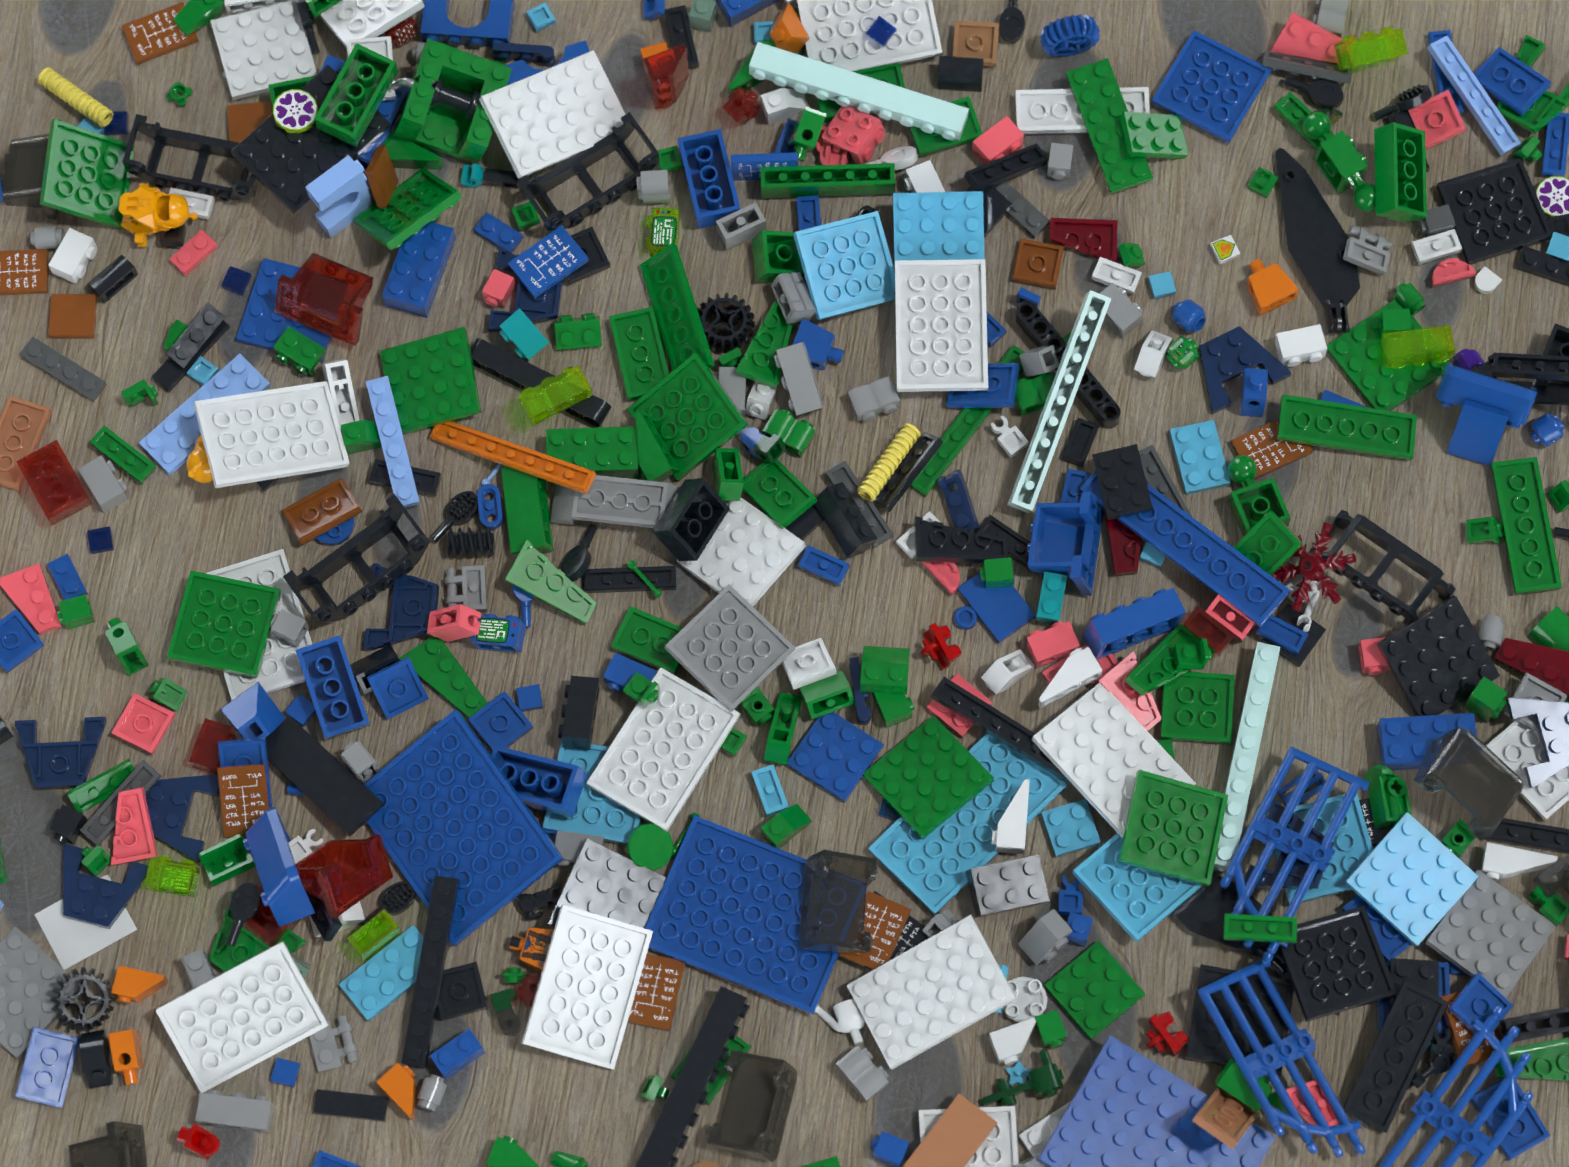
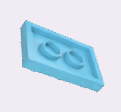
M1214 420L1169 430L1185 495L1230 486L1231 482Z

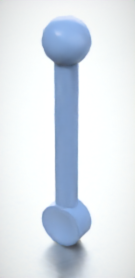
M498 463L490 475L482 480V486L490 484L491 479L503 465Z

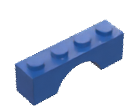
M586 40L565 46L564 55L556 65L590 52ZM524 60L504 65L512 68L507 86L547 70L535 69L525 63Z

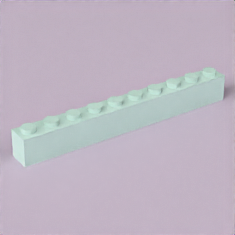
M760 42L757 43L749 64V74L758 80L767 79L781 87H792L799 93L808 92L821 100L830 99L844 107L852 106L860 112L877 114L884 120L893 119L907 127L915 126L929 134L933 132L940 134L947 140L956 139L960 141L968 118V108Z
M1091 290L1085 294L1007 505L1026 513L1033 511L1112 298Z
M1257 642L1224 793L1228 795L1213 871L1225 873L1239 846L1278 661L1279 646Z

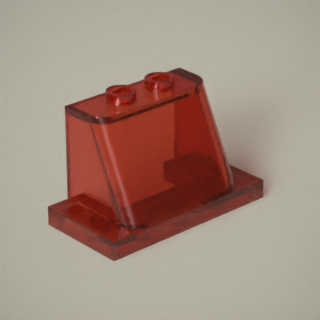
M312 253L293 279L281 275L278 279L275 313L356 346L360 340L363 315L362 306L372 288L373 277Z
M373 834L367 839L330 840L296 863L305 891L325 902L329 918H337L393 878L380 834Z

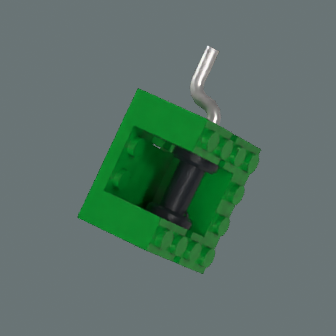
M428 38L418 57L412 78H399L397 81H393L389 88L397 90L402 87H409L394 136L461 160L478 164L488 148L493 132V127L479 98L507 86L512 68Z

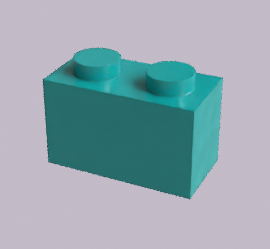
M520 308L499 325L502 329L499 333L507 343L510 340L513 341L517 346L514 351L521 359L525 357L528 360L532 359L549 344V341Z
M1044 572L1036 621L1050 624L1060 621L1067 575Z

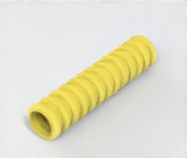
M48 67L41 71L38 83L100 127H106L113 118L112 110L103 106L102 103L93 99L92 96L83 92L76 85H73L66 78L53 71V69Z
M905 423L895 439L891 441L883 455L880 456V460L876 462V465L873 466L865 480L862 481L861 486L857 488L858 494L867 501L875 500L883 486L886 485L887 480L891 478L898 465L901 464L906 454L909 453V449L917 442L921 434L914 425Z

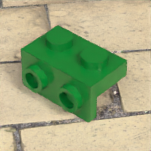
M595 313L581 314L582 317L573 318L572 315L559 316V319L555 320L557 350L602 346L600 316H595Z
M289 326L273 346L276 358L286 365L290 363L295 366L294 369L303 376L308 374L311 377L315 375L314 368L327 352L324 347Z
M242 834L231 837L198 854L213 887L256 867L251 853L247 852Z

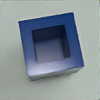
M1070 912L1067 924L1073 931L1067 937L1068 942L1085 947L1093 918Z
M882 1131L881 1136H876L872 1143L873 1157L892 1166L901 1167L909 1148V1142Z

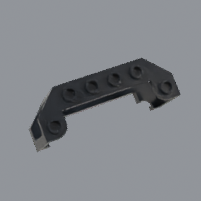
M630 112L620 118L623 125L618 128L614 126L612 133L596 142L593 147L578 153L541 177H538L536 174L531 181L527 176L517 180L518 190L532 204L543 220L547 231L555 230L561 225L565 229L572 225H579L585 217L600 212L606 204L614 203L624 193L636 190L637 177H641L640 171H652L659 164V152ZM634 130L638 132L652 152L645 156L639 164L624 144ZM618 151L633 171V174L602 193L587 172V168L612 152ZM578 175L594 198L565 215L562 210H557L547 193L571 177ZM532 196H539L552 214L546 217Z
M136 114L122 161L128 173L160 189H165L166 187L214 196L222 201H238L255 196L254 185L256 178L251 174L248 183L249 171L245 167L243 168L240 181H234L232 188L202 182L209 156L214 154L234 158L231 155V150L239 142L162 128L160 123L155 122V125L146 123L147 116ZM137 132L155 141L148 168L141 162L130 160ZM165 146H173L200 153L192 180L157 173Z
M1493 353L1483 365L1478 368L1475 366L1470 370L1496 379L1497 377L1536 379L1535 382H1505L1528 389L1530 387L1536 388L1537 395L1534 404L1569 406V384L1546 382V380L1569 381V356Z
M395 494L385 500L390 508L386 511L380 510L381 517L309 570L305 567L302 568L303 572L296 576L293 570L283 576L318 625L353 615L365 602L372 601L384 588L391 587L400 576L411 572L423 556L430 541ZM403 513L418 531V534L410 541L407 540L398 528V521ZM393 533L408 554L376 577L362 558V553L387 534ZM354 562L369 583L337 606L324 589L323 582L348 563ZM314 588L325 604L313 611L298 590Z
M1344 510L1338 513L1328 537L1336 527L1342 531L1346 530L1330 551L1321 553L1322 558L1327 560L1331 553L1334 557L1355 531L1388 552L1368 577L1348 564H1343L1345 567L1344 571L1334 567V573L1339 576L1344 575L1350 579L1353 586L1370 593L1369 595L1373 600L1386 604L1393 614L1403 616L1405 618L1404 625L1418 618L1416 611L1433 589L1437 591L1438 597L1443 602L1453 596L1456 588L1451 583L1448 584L1441 579L1444 573L1439 567L1365 516L1357 514L1355 518H1352ZM1395 558L1428 580L1427 584L1410 605H1406L1378 585V581Z

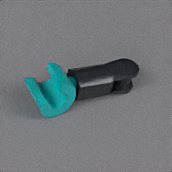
M473 163V167L463 164L461 185L464 187H479L483 180L485 185L518 189L517 180L519 179L515 171L485 168L484 172V168L481 165Z

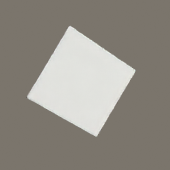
M108 874L101 877L102 879L111 881ZM63 899L34 914L64 970L137 930L126 908L110 929L65 918L63 916Z

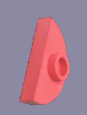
M1458 258L1446 259L1440 262L1434 270L1431 279L1432 287L1476 276V271L1472 265H1468Z
M922 562L928 571L953 596L960 582L959 569L954 562Z

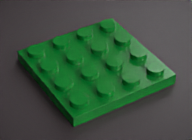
M57 119L52 120L50 123L39 204L117 229L123 228L121 226L123 214L119 211L120 196L124 193H129L131 174L125 170L122 163L128 143ZM133 145L130 160H133L135 145Z
M422 168L395 188L386 208H378L375 202L353 218V221L357 227L389 250L401 246L404 240L411 235L420 232L424 225L435 221L443 211L454 207L462 196L457 189L425 168Z
M1396 299L1351 328L1350 332L1344 333L1326 345L1327 353L1369 406L1374 409L1387 411L1393 410L1442 377L1446 362L1449 361L1415 318L1414 330L1410 331L1408 338H1381L1380 315L1382 309H1403Z
M465 327L380 350L383 374L388 376L403 435L482 413L469 339Z
M696 352L627 408L635 421L638 411L649 414L680 470L674 474L676 480L679 481L715 453L716 448H721L749 425L699 353Z
M190 571L167 658L178 662L258 678L271 630L270 624L275 616L281 590L279 588Z
M934 715L863 774L866 781L922 840L994 781L993 776Z
M1138 770L1118 861L1209 886L1212 879L1228 795Z

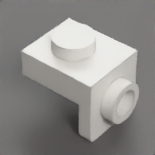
M755 381L747 399L745 414L766 420L769 408L776 395L777 387L772 388Z

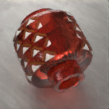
M411 16L384 33L386 37L391 36L392 44L395 43L401 46L415 38V29L418 27Z

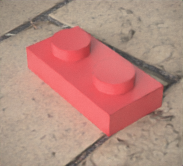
M201 229L169 260L181 273L187 276L218 248V245Z

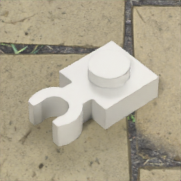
M1001 416L1000 421L1003 426L997 427L992 422L990 427L995 434L1001 435L997 438V442L1012 458L1029 445V441L1016 425L1009 428L1008 420Z
M315 829L310 830L304 840L298 835L289 842L296 867L313 856L312 848L317 849L322 846L323 838L316 842L311 840V837L316 834Z

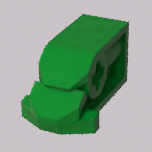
M1381 764L1368 769L1363 780L1370 783L1368 793L1374 828H1393L1405 813L1408 812L1412 816L1405 781L1400 776L1394 774L1388 767Z

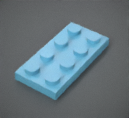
M414 925L339 983V986L368 1022L416 984L424 937Z

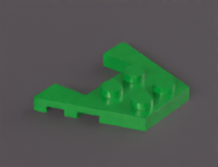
M229 905V908L225 911V919L221 931H218L209 960L226 972L271 947L244 927L240 931L236 946L227 945L226 942L235 919ZM289 929L286 930L277 942L278 944L284 941L290 954H293L306 944L305 940Z

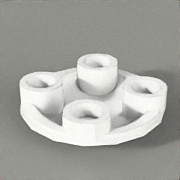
M1019 977L1008 981L1017 998L1002 1007V1010L1010 1019L1022 1022L1044 1013L1048 998L1039 980Z

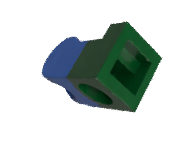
M748 427L740 434L746 451L770 465H773L786 450L781 437L776 434L769 438L759 433L755 427Z

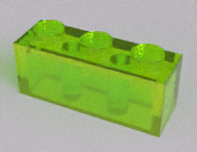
M1393 26L1380 29L1381 33L1374 34V30L1361 33V38L1355 39V35L1341 38L1342 42L1334 45L1340 71L1407 55L1408 51L1403 29L1394 30Z
M1450 325L1387 333L1382 335L1380 341L1384 365L1393 369L1402 368L1407 364L1424 365L1428 361L1435 360L1437 362H1446L1453 357L1455 352Z
M577 365L565 368L561 374L555 377L544 379L540 385L534 388L528 387L518 395V398L531 425L534 426L593 394L589 382L580 366Z

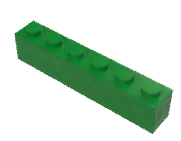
M894 163L760 167L762 198H795L819 195V197L893 195L895 193Z

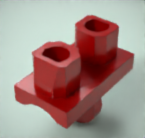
M936 623L931 624L929 629L923 634L924 640L922 643L925 648L920 651L922 657L930 656L932 662L937 661L941 670L947 669L962 654L958 645L954 644L948 647L946 640L951 637V632L947 625L938 627Z
M1169 1011L1159 1016L1154 1014L1149 1018L1150 1021L1148 1023L1157 1034V1037L1152 1030L1147 1032L1146 1035L1150 1042L1146 1047L1149 1050L1155 1047L1159 1053H1162L1166 1050L1161 1044L1162 1042L1170 1054L1175 1057L1189 1039L1182 1030L1172 1036L1168 1032L1167 1028L1175 1024V1020Z
M192 1124L191 1129L182 1126L177 1136L178 1141L185 1143V1148L208 1160L210 1155L215 1154L220 1148V1140L217 1136L195 1124Z

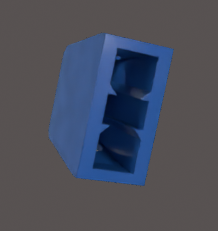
M802 319L793 345L805 342L812 368L824 370L828 360L841 363L845 351L834 347L835 335L806 319Z
M1244 369L1241 385L1240 416L1263 417L1267 398L1268 370ZM1256 401L1258 404L1252 405L1249 402Z

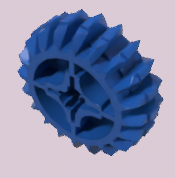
M1072 14L1069 17L1057 18L1055 22H1050L1049 25H1046L1041 31L1040 42L1046 55H1051V57L1059 56L1060 58L1063 56L1068 57L1079 53L1083 54V51L1094 47L1099 41L1100 30L1094 17H1089V15L1083 16L1082 14L1074 16Z

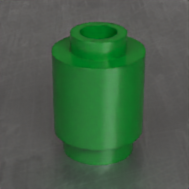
M1403 282L1394 289L1396 294L1393 297L1403 309H1410L1412 316L1416 315L1426 306L1423 296L1411 282L1408 284Z

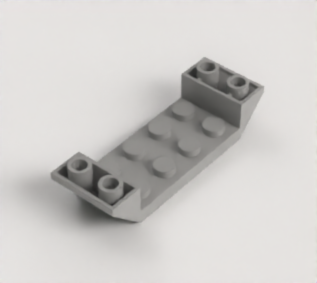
M596 475L587 494L556 484L550 522L574 525V520L654 528L680 487L666 482Z

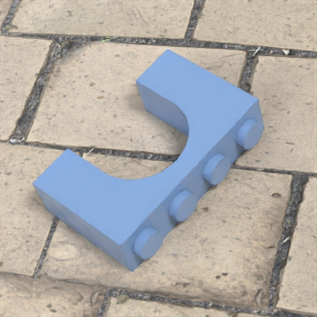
M349 155L305 187L310 199L320 209L315 213L317 223L330 238L353 223V218L372 205L371 199L373 196L369 192L370 187L366 182L367 177L363 173L365 170L358 160L353 161Z

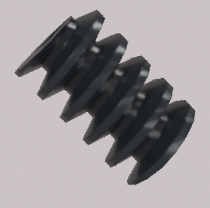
M489 526L486 527L484 533L481 532L480 527H477L475 534L472 533L470 527H468L466 534L463 533L461 528L458 529L457 534H454L452 528L449 529L447 535L448 557H450L451 551H453L455 557H458L461 550L464 556H468L470 550L473 556H477L479 549L483 556L487 554L488 549L491 555H495L494 532L491 533Z

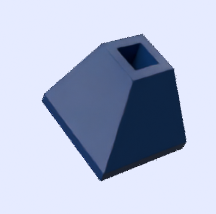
M259 682L252 685L220 709L242 739L267 737L286 719Z

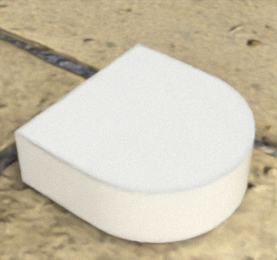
M1484 266L1477 274L1474 286L1478 292L1490 294L1500 285L1502 279Z

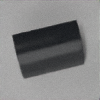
M939 56L937 89L981 92L984 59Z
M120 255L89 281L87 286L106 303L137 277L138 273L135 266L123 255Z
M390 644L352 663L350 666L363 693L367 694L373 690L366 677L400 660Z

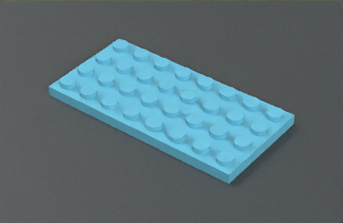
M988 733L969 752L993 776L994 781L923 840L900 817L868 848V851L934 916L968 884L967 870L987 865L1000 853L996 852V845L992 844V831L997 830L998 822L1025 779L1030 780L1027 825L1067 787L1063 780Z

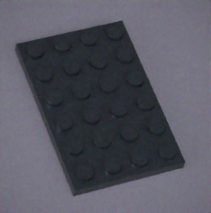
M329 65L323 68L300 89L309 93L315 99L318 111L339 75ZM376 111L359 144L355 147L318 129L315 122L307 131L289 133L276 124L272 114L231 150V155L294 214L310 200L305 188L308 184L348 155L352 160L358 157L391 127L390 122Z

